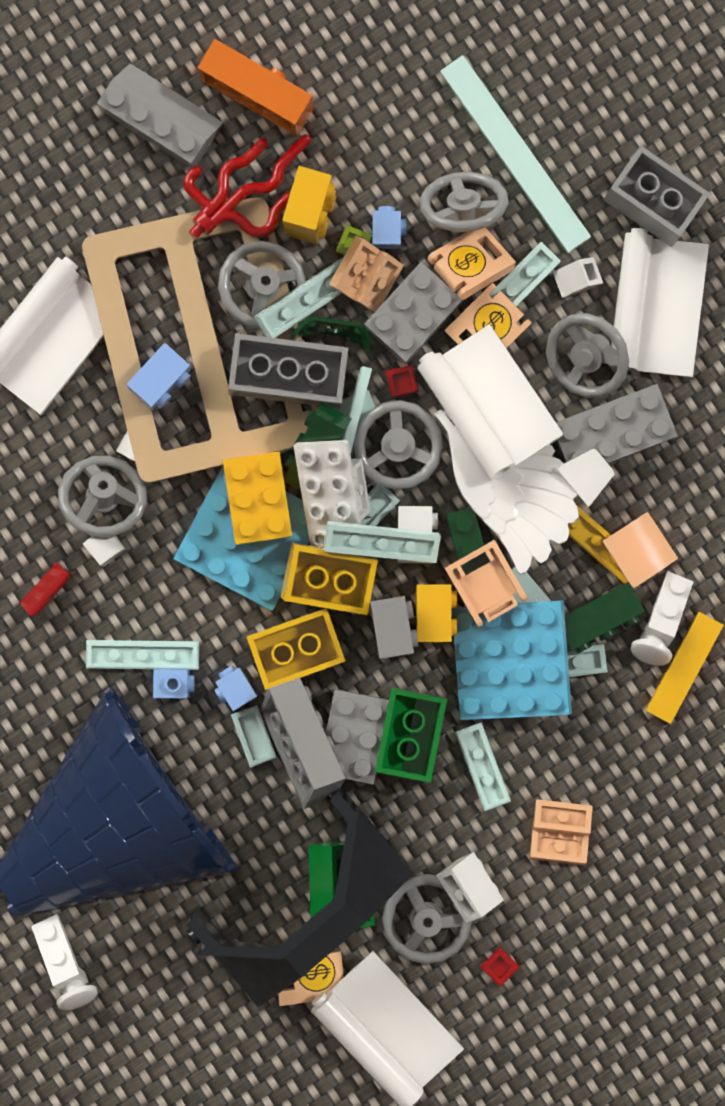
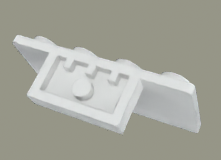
M347 440L297 442L294 445L311 546L323 548L327 521L362 525L361 521L371 512L362 458L351 459Z

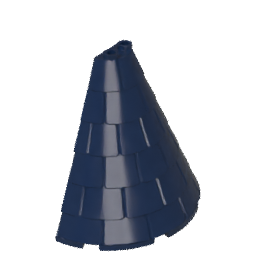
M112 685L104 690L92 715L88 717L54 777L48 782L35 808L29 813L16 839L11 842L0 860V893L3 892L8 899L6 905L15 917L19 914L30 916L59 910L61 907L92 903L100 899L130 895L134 892L168 887V885L203 880L206 877L233 874L240 869L208 823L204 826L201 825L138 735L143 732L142 728Z

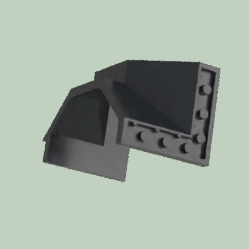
M342 787L332 793L330 802L341 813L347 823L336 893L332 901L276 947L228 940L200 906L194 911L186 924L190 928L187 930V933L196 944L202 942L197 955L215 956L257 1007H260L307 974L364 925L414 874L409 865Z

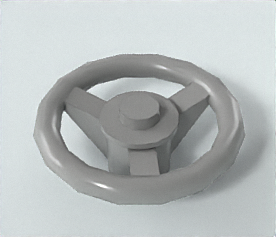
M456 172L439 177L425 188L420 197V211L428 222L440 229L454 232L476 231L491 226L502 217L509 204L508 193L498 180L486 174L476 172ZM463 183L483 185L493 190L497 200L481 201L480 195L474 190L464 189ZM451 185L452 193L447 197V205L449 207L435 213L431 208L433 195L442 188Z
M255 241L241 245L228 255L220 269L218 290L223 306L235 320L247 327L261 329L254 316L265 309L267 301L272 300L276 296L279 285L295 281L296 289L306 282L302 265L292 252L277 243ZM257 252L272 253L283 259L290 267V270L276 272L270 267L258 268L242 258ZM234 268L247 278L245 283L246 291L254 300L251 316L240 310L232 299L229 283L230 274Z
M588 313L572 314L558 321L548 335L546 356L549 369L558 383L571 393L586 398L604 397L616 391L625 380L629 366L627 345L619 331L605 319ZM588 324L599 328L609 336L616 350L610 346L609 341L603 335L593 334L580 325ZM565 330L575 342L571 349V360L574 368L569 376L565 374L560 366L556 352L558 340ZM602 363L618 366L617 372L612 379L600 387H586L577 384L585 373L596 371Z
M402 400L384 402L368 411L357 426L353 442L355 459L362 458L365 476L379 486L394 490L413 488L427 480L439 465L443 451L441 430L433 416L418 404ZM401 412L413 414L425 424L431 436V453L415 447L414 437L402 427ZM386 413H390L391 430L382 439V450L367 458L364 443L368 429L376 419ZM410 458L425 464L414 475L398 479L384 476L374 469L389 459L395 462H402Z
M92 456L75 463L64 474L58 488V506L65 520L79 532L94 537H113L130 530L142 518L147 505V488L144 481L140 479L138 471L126 461L112 456ZM97 466H109L121 470L131 479L136 489V494L117 484L114 476L102 472ZM85 470L90 480L89 488L86 491V500L79 513L75 515L69 503V490L73 480ZM118 503L134 507L132 513L125 520L113 526L97 527L87 523L95 512H109Z
M431 874L410 877L386 901L382 916L385 936L393 949L407 960L421 964L443 962L458 953L469 937L472 921L466 923L461 914H443L438 905L432 902H424L417 887L429 885L446 891L438 877ZM407 893L414 907L410 916V922L414 931L404 944L395 931L393 917L396 905L403 895ZM459 927L458 934L451 944L440 951L430 953L415 951L425 937L436 935L441 928Z

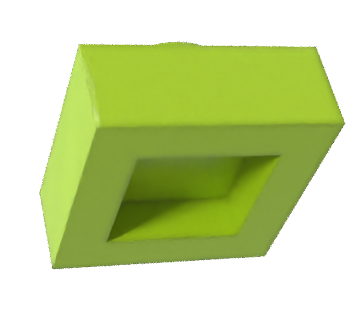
M346 225L336 253L345 256L355 236H359L370 243L372 235Z

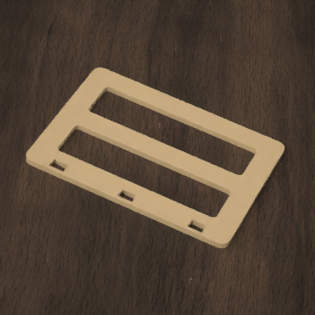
M259 197L242 200L233 210L245 216L256 227L264 226L269 216L266 201ZM201 210L87 237L82 244L138 475L146 483H153L222 466L224 459L292 449L301 432L305 434L308 428L304 425V422L311 410L303 412L301 404L284 402L288 416L286 422L242 432L238 427L231 395H228V383L193 242L233 231L241 233L244 244L259 241V238L251 237L234 222L224 221L208 236L202 233L195 239L190 235L189 230L195 225L192 219ZM273 232L268 236L269 242L277 243L275 233ZM157 249H163L166 252L211 432V439L208 441L164 451L160 446L152 410L135 396L126 385L141 369L115 265L116 260L119 258ZM257 252L247 255L248 262L258 268L270 267L276 272L284 271L281 258L272 253ZM287 283L279 285L278 293L272 300L266 302L265 308L290 293ZM297 324L276 338L293 340L291 339L292 330L297 328ZM301 336L295 341L302 342ZM311 405V408L316 412L319 406Z

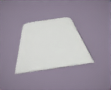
M591 449L557 467L558 471L588 507L614 476L613 469L596 449Z

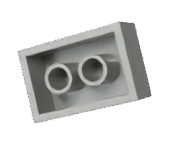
M640 145L603 200L670 247H673L710 193Z
M420 262L366 321L364 327L406 366L458 309L463 300L428 267Z
M405 596L370 601L379 659L413 654V647H418L416 629L410 630L409 619L414 618L412 602H406Z
M340 689L334 690L326 736H330L333 741L334 754L337 761H341L346 771L345 779L374 784L375 767L389 699Z

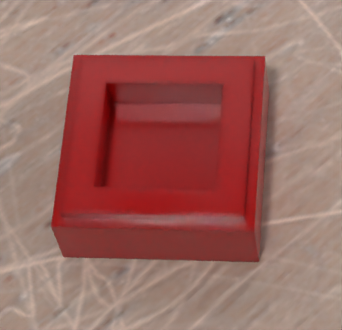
M413 365L385 371L392 399L419 393Z
M500 946L480 965V968L499 987L520 967Z

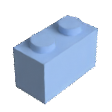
M164 343L126 385L152 411L157 406L161 409L171 399L172 396L169 393L175 386L181 388L191 377L188 374L191 368L183 358Z

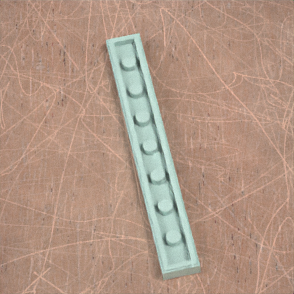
M462 55L440 71L441 76L566 253H570L590 239L591 236L465 57Z

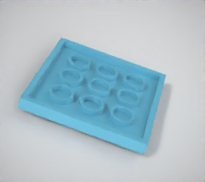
M222 466L173 559L273 611L281 596L290 543L308 545L310 542L303 500L286 492L292 537L235 546Z
M563 600L517 603L518 606L489 622L482 612L478 614L483 622V625L479 628L467 607L452 608V619H457V636H454L460 720L572 714Z

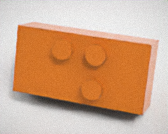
M216 39L213 40L197 67L203 83L296 137L314 109L313 95L285 80V74L275 68H272L271 71Z

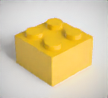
M416 585V633L418 642H452V636H457V619H451V608H457V591H451V585Z

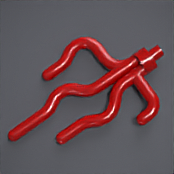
M303 134L279 158L274 165L270 180L264 183L245 184L237 189L227 201L231 172L252 163L267 148V139L260 138L243 156L230 159L223 164L218 174V192L211 201L194 184L195 180L202 173V168L199 165H194L186 173L183 185L187 194L202 210L192 219L195 225L189 230L190 235L195 239L202 233L208 236L224 221L234 222L251 237L263 238L272 234L278 226L281 213L286 209L290 196L289 192L285 193L270 209L267 223L262 227L254 226L245 216L233 210L250 194L270 193L278 188L283 180L287 166L310 144V135Z

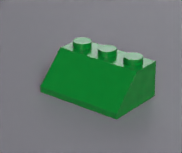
M391 688L375 772L431 783L447 698Z
M344 841L308 844L310 919L332 901L335 896ZM374 915L360 928L375 926Z

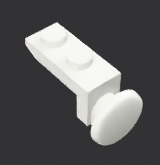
M666 572L649 622L643 629L640 639L632 642L631 652L637 659L655 666H663L670 662L672 653L667 647L675 638L693 581L672 572Z
M56 914L31 926L51 982L63 994L56 1002L59 1009H77L94 1000L98 994L97 987L86 984L88 983L87 976L78 967L59 916Z

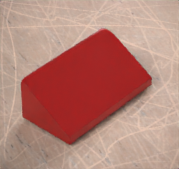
M55 563L21 601L22 607L30 616H37L72 578V574L60 563Z

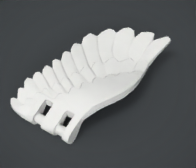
M440 409L434 413L438 424L447 432L455 481L463 498L503 543L518 574H525L532 559L539 563L546 561L552 550L550 543L556 545L565 543L569 535L568 524H573L579 518L577 506L573 501L578 494L558 471L557 467L564 463L560 459L552 457L555 452L554 448L548 445L501 477L491 480L456 426L451 423V419L446 411Z

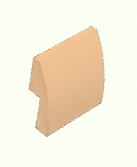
M355 236L329 285L375 313L384 303L404 265L365 239Z
M648 512L602 541L633 589L678 559Z
M537 799L529 859L586 865L588 840L591 831L592 806Z

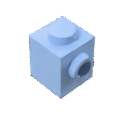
M378 207V211H373L372 245L378 249H400L401 236H406V219H401V211H395V207Z
M232 665L218 674L221 679L215 682L218 686L215 692L223 704L228 702L233 711L258 696L241 667L235 670Z
M154 669L153 698H189V692H194L195 677L190 675L189 669Z

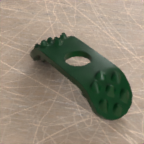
M307 316L304 321L298 322L297 328L292 330L291 339L294 341L300 336H311V333L314 332L348 337L350 342L360 344L365 351H370L374 347L371 332L363 324ZM327 326H338L340 328L330 329L327 328Z

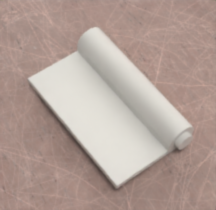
M632 228L631 233L625 234L614 327L619 331L627 345L629 356L628 371L693 378L709 244L677 241L673 247H670L662 240L654 239L653 236L648 234V230L641 228ZM612 342L611 347L616 350V347ZM609 365L610 368L617 369L618 367L614 365Z
M66 256L63 260L58 257L0 328V383L40 415L44 413L104 337L92 286L76 272L78 266Z
M490 324L445 354H435L432 351L425 354L419 360L421 363L418 366L419 372L491 480L501 477L564 435Z
M374 951L367 955L326 994L324 992L320 993L311 1003L314 1006L311 1012L399 1106L414 1105L422 1096L423 1087L464 1050L461 1044Z

